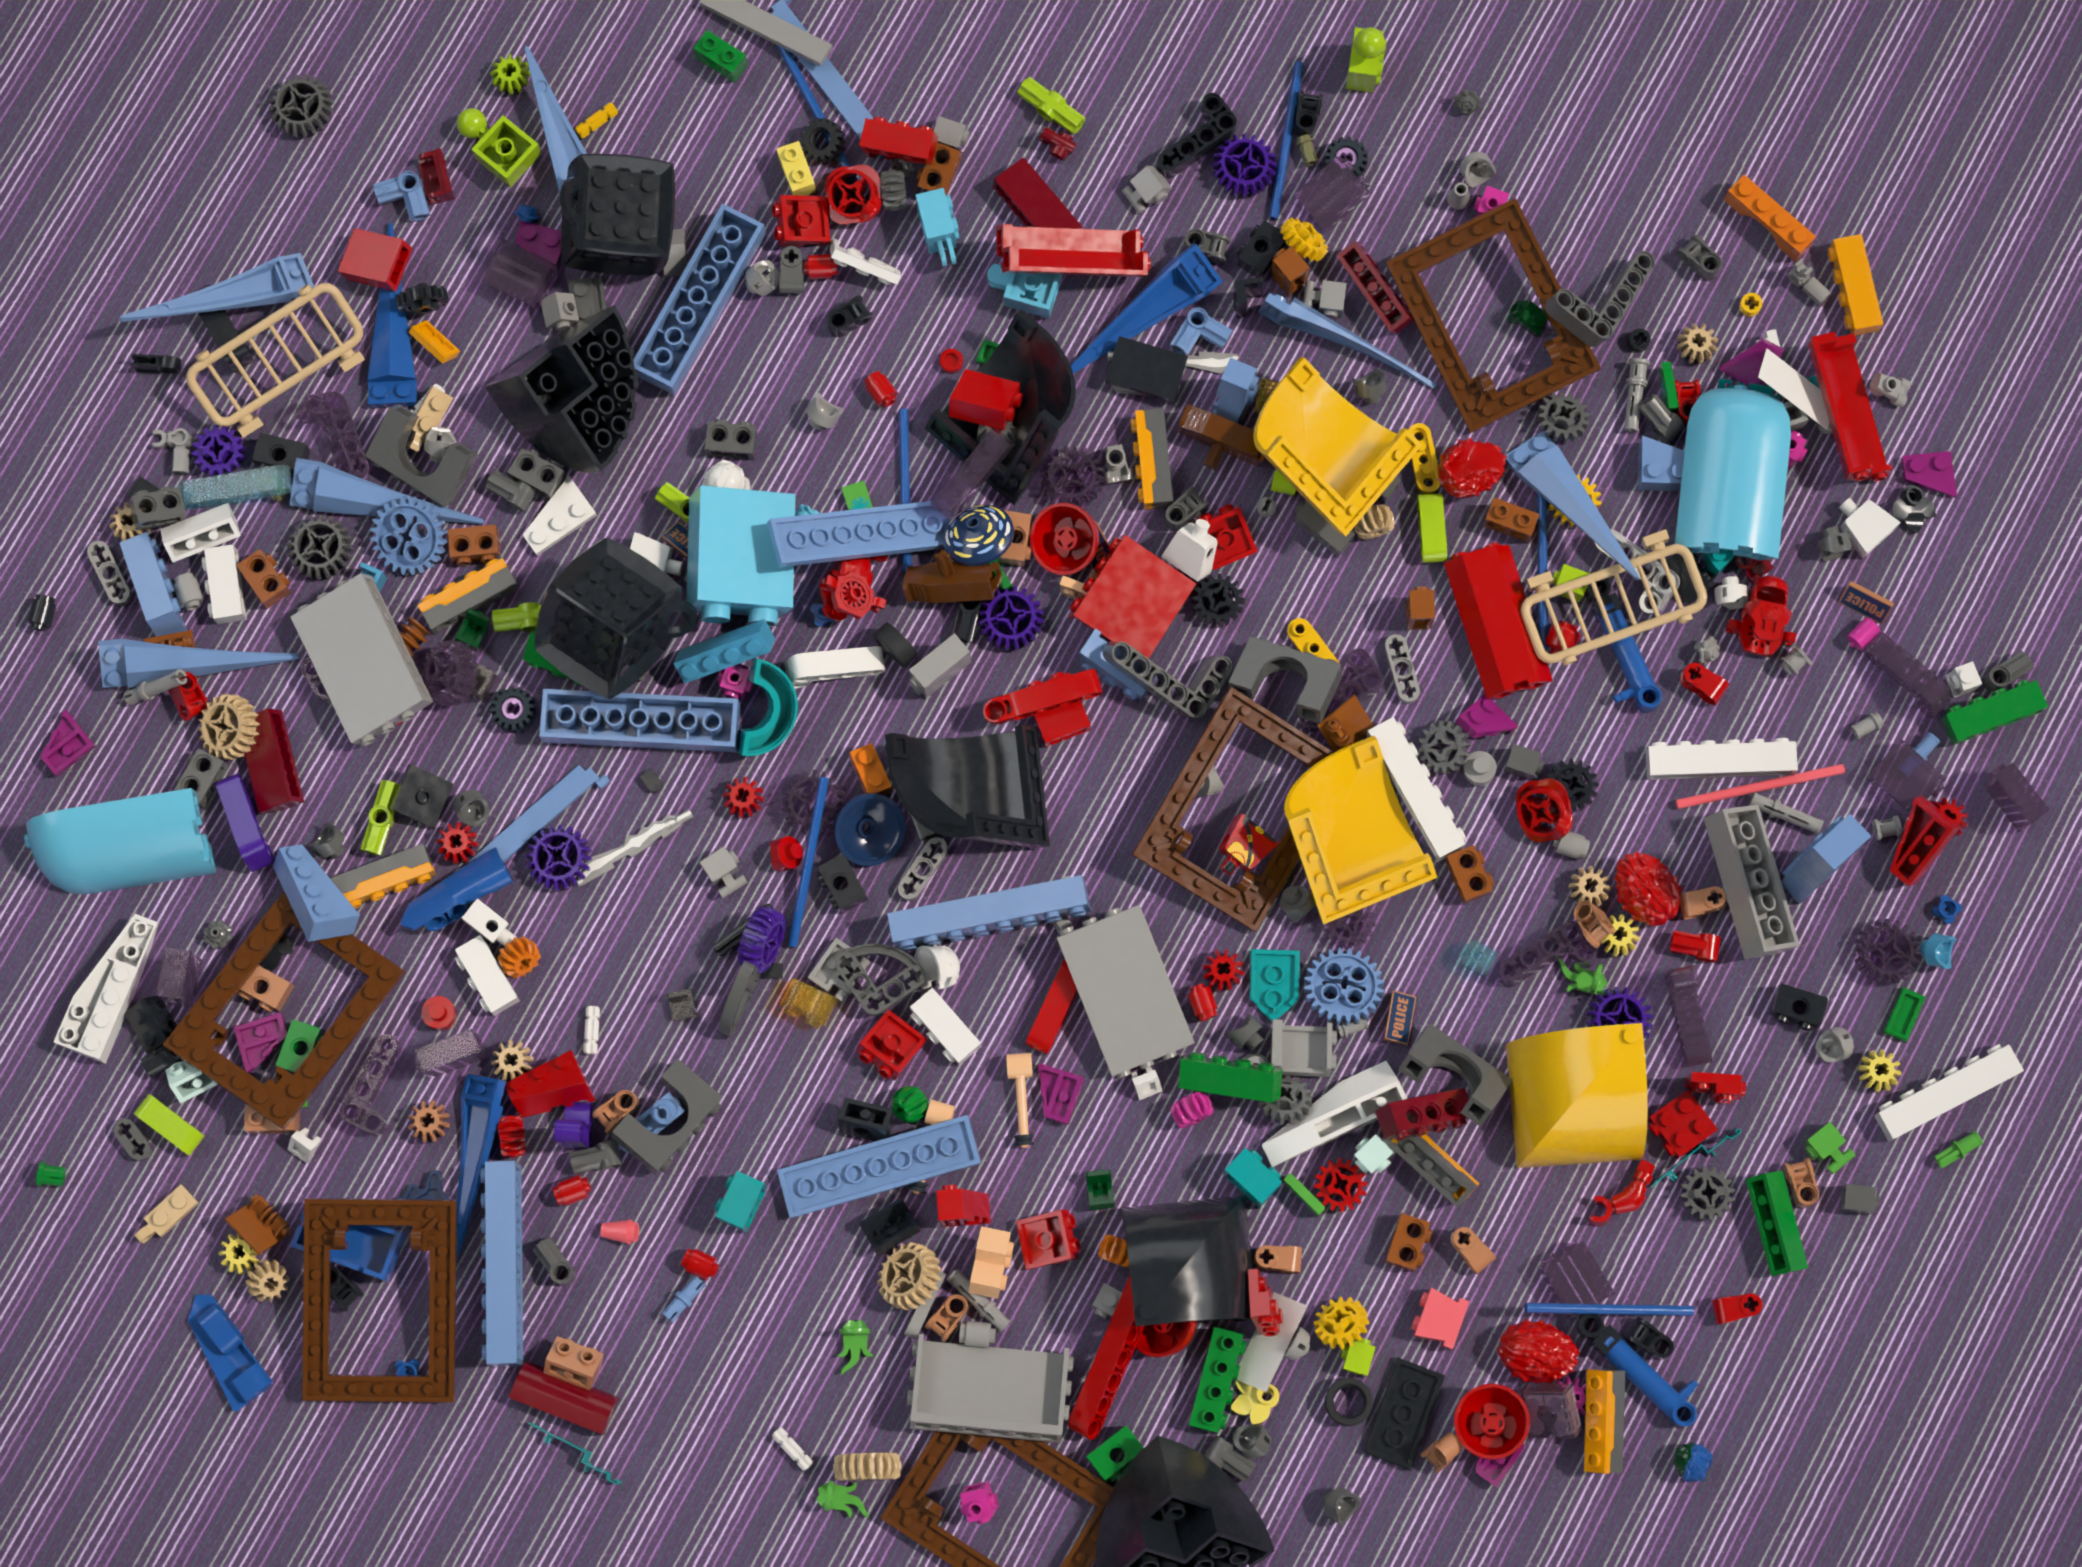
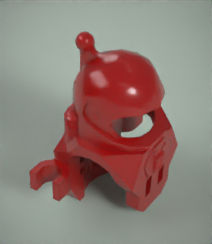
M869 557L834 561L833 569L825 574L824 579H820L819 588L821 590L819 594L823 601L822 611L825 617L840 622L847 618V614L858 620L869 610L878 613L879 608L885 609L886 600L873 596L875 592L871 589L873 574Z
M1772 575L1759 578L1751 589L1749 601L1743 606L1741 622L1734 619H1729V623L1727 622L1725 633L1739 634L1738 640L1743 652L1771 657L1781 644L1790 647L1792 643L1796 642L1797 633L1783 632L1792 615L1787 605V583L1780 577Z

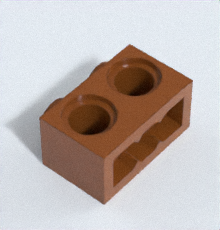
M937 142L932 165L925 164V167H921L918 171L916 181H919L917 186L929 191L944 188L945 195H948L964 152ZM940 151L948 153V160L944 164H940L937 161V155ZM933 173H937L940 177V182L936 186H931L928 181L929 176Z
M1292 246L1287 250L1281 249L1273 256L1274 260L1271 270V276L1288 297L1305 285V282L1308 281L1310 269Z
M1494 497L1483 527L1529 543L1540 514Z
M496 524L448 529L449 555L453 563H457L459 566L470 565L472 561L488 563L494 559H501L500 535ZM487 540L493 542L489 549H481L483 542ZM460 544H468V548L466 551H457V547Z
M259 549L236 566L268 609L291 593L287 587L291 583L283 572L277 573L274 568L277 563L271 554L267 553L265 555ZM263 563L265 565L261 572H254L257 564ZM273 582L278 583L276 590L272 592L267 591L269 584Z
M1418 586L1414 587L1413 590H1409L1406 599L1407 630L1432 629L1435 620L1434 590H1428V587Z
M1474 845L1446 856L1445 863L1463 905L1492 893V886H1495L1490 872H1485L1482 865L1485 863L1484 857L1480 850L1476 851ZM1463 857L1471 859L1473 866L1470 868L1462 867L1460 859ZM1471 880L1480 881L1482 889L1479 891L1471 889L1469 882Z
M1401 1213L1385 1263L1414 1272L1416 1267L1421 1268L1425 1253H1422L1421 1250L1424 1243H1429L1432 1229H1429L1430 1222ZM1409 1225H1416L1420 1229V1236L1417 1238L1410 1237L1407 1234V1227ZM1401 1249H1409L1412 1252L1413 1258L1411 1261L1404 1262L1399 1256Z

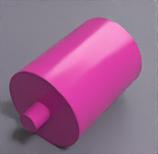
M1865 617L1847 635V639L1850 642L1849 646L1863 650L1880 632V628L1873 620Z

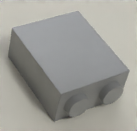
M955 633L909 669L910 686L918 696L923 694L927 699L971 663L970 651Z

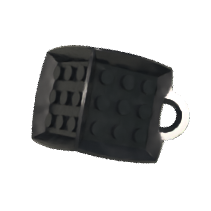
M580 154L574 158L568 167L567 179L564 181L560 191V205L562 209V264L573 269L605 274L654 275L659 273L668 262L675 214L674 165L662 160L620 154Z
M604 538L578 555L549 585L538 614L535 631V650L572 680L607 699H612L639 680L655 664L669 646L672 638L683 636L694 629L698 621L697 612L692 604L682 601V587L668 574L628 547L612 539ZM674 611L684 615V621L680 625L668 627Z

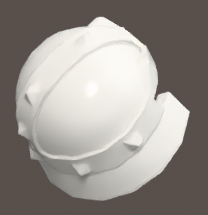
M727 460L718 462L705 472L702 482L703 486L750 490V481L744 476L742 468Z
M935 944L932 947L921 945L917 948L914 959L922 966L926 973V981L921 987L922 989L932 987L931 982L933 981L936 982L938 989H945L957 983L960 962L952 949L945 945L937 946ZM920 972L915 973L917 981L920 982L919 976L922 974Z

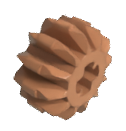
M431 1100L428 1107L425 1101H421V1110L415 1106L412 1108L417 1113L416 1116L408 1115V1119L415 1122L410 1124L408 1129L416 1130L413 1134V1137L416 1139L422 1135V1142L427 1143L429 1136L433 1142H437V1133L442 1137L446 1135L441 1130L442 1127L450 1128L449 1123L443 1122L450 1115L442 1113L445 1109L442 1104L436 1108V1102ZM431 1116V1118L434 1120V1123L429 1124L427 1127V1125L424 1123V1119L427 1120Z

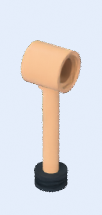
M1031 1053L1006 1054L1008 1079H1015L1019 1135L1014 1136V1139H1017L1015 1140L1017 1143H1014V1146L1027 1148L1029 1145H1034V1142H1032L1034 1139H1031L1034 1135L1029 1134L1025 1083V1078H1033Z
M931 1099L924 1123L934 1125L953 1119L955 1106ZM924 1180L910 1184V1186H907V1189L912 1190L915 1194H926L924 1190L929 1184L924 1183Z

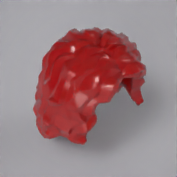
M1468 438L1466 441L1459 439L1455 445L1447 448L1446 452L1440 455V464L1437 467L1438 481L1443 489H1446L1450 495L1457 498L1479 496L1481 492L1490 491L1492 489L1491 486L1497 484L1503 476L1502 473L1505 472L1504 466L1507 456L1501 453L1502 449L1497 444L1493 445L1489 442L1482 443L1480 441L1473 442L1472 438Z
M1635 851L1634 854H1626L1624 859H1619L1616 863L1617 874L1614 879L1617 882L1615 887L1617 889V902L1622 903V910L1632 914L1634 921L1644 922L1649 926L1664 925L1667 920L1673 919L1678 913L1682 899L1680 895L1682 887L1679 885L1678 877L1676 875L1673 876L1668 870L1669 867L1663 865L1660 860L1649 854H1639Z
M1528 1319L1515 1325H1509L1500 1337V1346L1497 1349L1503 1365L1510 1370L1514 1378L1518 1377L1524 1383L1527 1381L1535 1382L1536 1385L1543 1382L1551 1383L1553 1380L1561 1379L1569 1372H1573V1368L1578 1364L1577 1357L1580 1354L1571 1337L1565 1335L1563 1330H1558L1551 1323L1545 1324L1543 1320L1530 1322Z

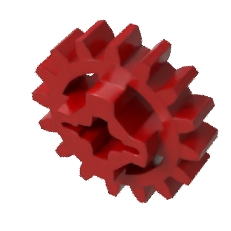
M1341 1158L1337 1159V1164H1333L1329 1160L1327 1162L1328 1168L1323 1166L1319 1168L1323 1174H1316L1314 1177L1319 1183L1314 1184L1313 1188L1320 1190L1315 1197H1323L1324 1201L1322 1204L1324 1206L1330 1204V1211L1332 1212L1335 1207H1339L1340 1213H1343L1346 1206L1352 1211L1354 1209V1202L1358 1205L1362 1203L1359 1196H1366L1367 1194L1362 1190V1187L1368 1186V1182L1361 1180L1366 1174L1364 1172L1358 1173L1359 1167L1357 1165L1351 1167L1350 1159L1347 1160L1346 1164H1342ZM1338 1169L1347 1170L1353 1175L1347 1176L1341 1174L1340 1170ZM1330 1174L1331 1183L1324 1188L1325 1177ZM1336 1179H1339L1340 1182L1347 1183V1185L1344 1187L1345 1192H1343L1340 1188L1335 1189L1334 1186L1337 1184ZM1357 1183L1356 1194L1351 1197L1350 1188ZM1329 1196H1338L1343 1202L1334 1201Z

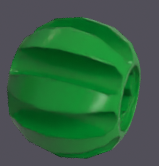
M915 1086L900 1088L891 1100V1109H893L894 1115L904 1123L919 1121L928 1109V1100L925 1094Z

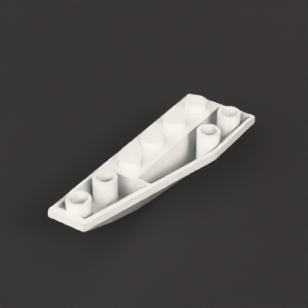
M137 914L132 917L73 996L54 1043L106 1064L125 1019V1012L128 1011L138 987L157 931L158 922Z
M1384 1061L1339 1082L1309 1107V1114H1303L1302 1121L1294 1118L1293 1124L1288 1123L1262 1144L1263 1150L1270 1165L1275 1167L1378 1120L1375 1113L1376 1110L1387 1103L1405 1100L1407 1097L1387 1061Z

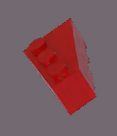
M881 117L865 118L859 147L868 158H874L875 154L886 156V160L899 158L904 159L905 162L932 165L938 136L932 128L920 125L919 128H914L902 121H896V124L888 123L886 119Z
M1923 796L1916 797L1913 800L1909 819L1906 821L1902 839L1898 844L1890 868V872L1907 886L1917 884L1961 827Z
M572 1050L505 1084L509 1097L521 1118L550 1112L551 1108L565 1105L566 1108L574 1106V1102L587 1100L588 1102L596 1101Z
M957 1185L941 1186L942 1190H936L938 1220L941 1228L991 1224L989 1194L962 1188L957 1189Z

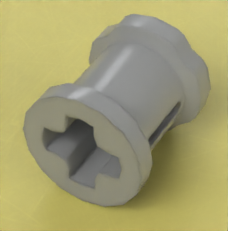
M1898 815L1893 816L1892 819L1881 821L1874 819L1872 821L1876 841H1880L1883 837L1902 836V826Z

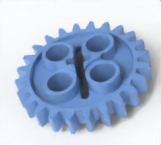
M403 496L400 501L398 498L391 500V503H385L383 505L384 509L377 511L380 517L372 519L377 526L370 528V531L376 533V536L370 538V541H375L378 544L372 549L381 551L377 557L378 559L386 558L384 566L393 564V572L401 567L403 575L408 573L409 570L411 575L417 574L418 570L420 573L427 571L426 567L430 569L435 566L434 562L441 560L438 554L446 552L441 547V545L448 543V540L442 538V535L448 533V530L441 529V526L446 522L438 521L437 518L440 516V512L432 513L433 504L425 507V499L417 503L416 496L411 497L410 500H408L407 496ZM400 514L406 518L405 525L399 521ZM421 524L426 526L427 535L421 532ZM391 536L397 539V547L392 545ZM413 546L419 550L418 557L412 553Z
M1339 947L1337 954H1334L1330 949L1328 957L1320 954V962L1312 961L1313 968L1307 969L1306 974L1308 977L1304 978V984L1307 985L1304 987V993L1309 994L1306 996V1002H1313L1311 1010L1319 1009V1018L1327 1015V1022L1334 1018L1336 1019L1337 1026H1339L1341 1020H1345L1346 1025L1349 1026L1351 1019H1354L1359 1024L1360 1016L1367 1020L1369 1018L1368 1011L1371 1013L1376 1012L1375 1005L1381 1004L1382 999L1379 997H1382L1384 994V990L1381 989L1384 986V980L1379 979L1382 972L1375 971L1377 963L1368 964L1370 956L1362 959L1360 958L1361 951H1358L1356 955H1352V950L1349 948L1345 954L1341 947ZM1330 970H1335L1339 973V975L1333 977L1330 976L1327 972ZM1355 974H1359L1363 976L1364 979L1357 981L1354 978H1352V976ZM1342 984L1347 985L1346 989L1341 988ZM1332 993L1336 997L1334 999H1327L1324 994ZM1357 997L1360 999V1002L1352 1003L1349 1001V998Z

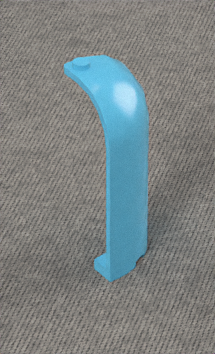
M1736 385L1734 388H1717L1700 395L1691 408L1687 424L1675 544L1684 545L1691 553L1719 554L1720 549L1732 550L1733 555L1759 561L1779 558L1791 427L1790 417L1784 404L1773 395L1749 390V387L1743 385Z
M192 788L53 811L33 817L26 822L27 834L24 836L27 849L31 848L37 867L55 887L71 894H94L216 873L213 848L209 844L206 834L201 835L198 825H202L197 793Z

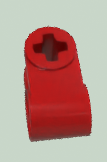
M1694 379L1693 382L1674 380L1679 406L1676 410V415L1682 419L1685 427H1687L1689 417L1683 411H1691V408L1699 398V379Z
M1699 663L1689 664L1680 674L1682 686L1698 695L1703 701L1714 706L1717 705L1729 686V683L1723 677L1711 672ZM1691 672L1696 674L1694 680L1690 678Z
M185 672L187 676L179 680L187 678V682L182 686L180 685L168 690L178 709L181 719L189 721L194 716L203 715L201 710H208L207 703L209 701L201 690L196 677L190 672Z
M1754 1293L1711 1300L1717 1325L1759 1314L1763 1307L1761 1298ZM1747 1298L1751 1302L1755 1301L1756 1306L1752 1308V1312H1750L1749 1308L1744 1307V1303L1748 1302Z

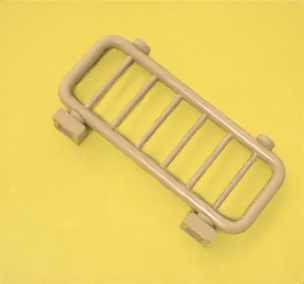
M321 283L312 288L310 284H307L297 291L300 296L212 353H209L206 349L195 356L197 362L188 369L186 382L209 418L216 425L228 427L239 422L240 424L236 427L244 438L264 425L257 414L252 416L251 413L339 356L341 359L337 362L344 372L365 360L358 349L352 350L363 337L362 324L336 286L330 283ZM322 293H329L333 297L354 330L353 336L343 343L314 301V298ZM308 302L311 303L338 344L336 348L323 356L293 313ZM287 315H290L318 358L303 369L273 326V324ZM267 328L271 330L298 371L283 382H281L253 340V337ZM247 341H249L277 383V386L263 395L260 394L232 352ZM226 354L230 356L257 397L242 408L212 366V363ZM206 367H208L237 410L228 417H222L218 414L196 381V375Z
M1666 529L1642 538L1641 542L1644 550L1651 549L1652 552L1632 558L1629 561L1634 568L1637 567L1655 618L1638 624L1619 577V573L1626 570L1619 564L1552 588L1549 586L1553 584L1554 580L1551 571L1527 579L1526 584L1529 592L1535 590L1536 593L1527 597L1522 603L1521 616L1537 657L1543 662L1550 664L1562 661L1563 666L1576 662L1577 655L1675 620H1678L1679 624L1693 620L1692 614L1702 610L1706 605L1707 592L1690 550L1680 544L1665 546V543L1669 541ZM1676 553L1683 557L1697 593V601L1685 607L1682 605L1665 557ZM1658 559L1661 560L1679 608L1660 615L1642 568V565ZM1614 576L1632 623V626L1615 632L1595 583ZM1589 584L1592 586L1609 634L1590 640L1572 590ZM1568 592L1586 640L1585 643L1571 648L1566 646L1549 600ZM1545 601L1563 651L1549 654L1544 650L1531 615L1532 605Z

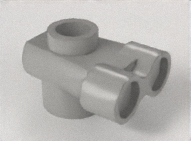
M1877 373L1870 382L1871 393L1877 397L1885 396L1889 398L1890 402L1898 407H1903L1906 404L1907 392L1911 387V382L1903 377L1894 378Z
M1122 444L1105 447L1106 473H1103L1105 484L1133 480L1132 468H1128ZM1118 454L1120 457L1119 462H1112L1111 455Z

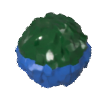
M1691 1442L1683 1444L1681 1448L1676 1449L1673 1464L1675 1465V1470L1678 1471L1679 1477L1683 1478L1684 1481H1704L1707 1476L1706 1472L1710 1469L1713 1461V1455L1702 1444Z

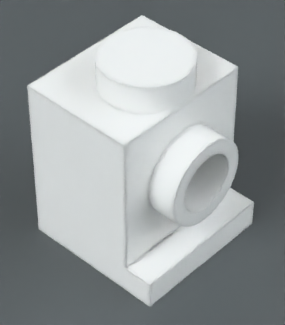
M1973 661L1954 668L1949 674L1944 676L1953 698L1975 691L1982 685Z

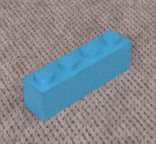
M762 619L679 650L673 664L685 684L770 653L775 637L766 620Z

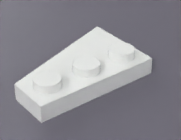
M833 238L830 245L831 258L834 259L836 264L847 267V265L853 266L862 275L869 276V274L877 276L878 280L884 284L891 285V283L898 285L901 278L900 270L876 258L870 257L867 260L864 258V254L853 247L846 250L839 246L841 241Z
M568 476L524 532L523 537L538 556L596 517L597 514L571 477Z

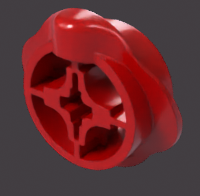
M861 164L851 167H839L830 173L825 183L828 215L834 222L843 225L864 223L872 220L879 213L882 198L880 192L881 180L877 171L868 165ZM849 176H862L860 181H856L852 185L844 182ZM867 183H869L871 189L869 201L864 198ZM838 187L843 193L839 206L836 202V190ZM846 188L849 190L856 191L855 194L861 200V202L857 199L851 198V195L849 194V191L846 190ZM854 204L863 207L858 213H844L847 208L850 209Z
M1552 778L1526 782L1519 788L1516 794L1517 816L1522 831L1529 839L1535 842L1559 840L1570 832L1573 825L1571 802L1565 787L1559 781ZM1541 793L1548 797L1546 799H1542L1539 796L1536 798L1533 794ZM1542 822H1547L1549 824L1553 823L1556 826L1545 827L1540 824Z

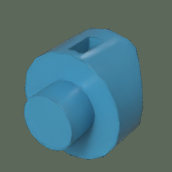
M1938 933L1932 934L1928 940L1922 942L1920 947L1921 955L1925 956V961L1930 966L1950 969L1952 967L1951 952L1957 939L1953 936Z

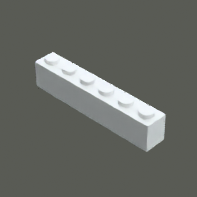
M1394 717L1369 729L1366 736L1367 738L1371 736L1377 738L1387 773L1434 857L1439 862L1445 859L1447 855L1463 849L1466 836L1460 827L1456 828L1453 823L1454 815L1449 806L1444 807L1441 802L1442 794L1437 785L1432 786L1428 779L1430 773L1426 765L1419 763L1416 757L1418 752L1414 744L1407 742L1404 736L1406 734L1404 726L1400 721L1396 722Z
M1788 738L1774 739V742H1764V739L1749 740L1750 743H1740V740H1727L1725 744H1715V741L1707 740L1700 742L1701 745H1691L1689 741H1681L1671 746H1667L1666 742L1652 743V746H1648L1645 751L1647 780L1793 775L1798 771L1796 741L1789 742Z
M1998 1044L1987 1050L1988 1056L1980 1059L1977 1055L1965 1062L1967 1067L1958 1070L1956 1066L1943 1073L1944 1079L1937 1082L1933 1078L1922 1084L1923 1090L1915 1093L1912 1089L1900 1096L1902 1101L1896 1104L1889 1101L1878 1107L1880 1112L1874 1116L1888 1142L2023 1072L2024 1070L2010 1045L2002 1048Z

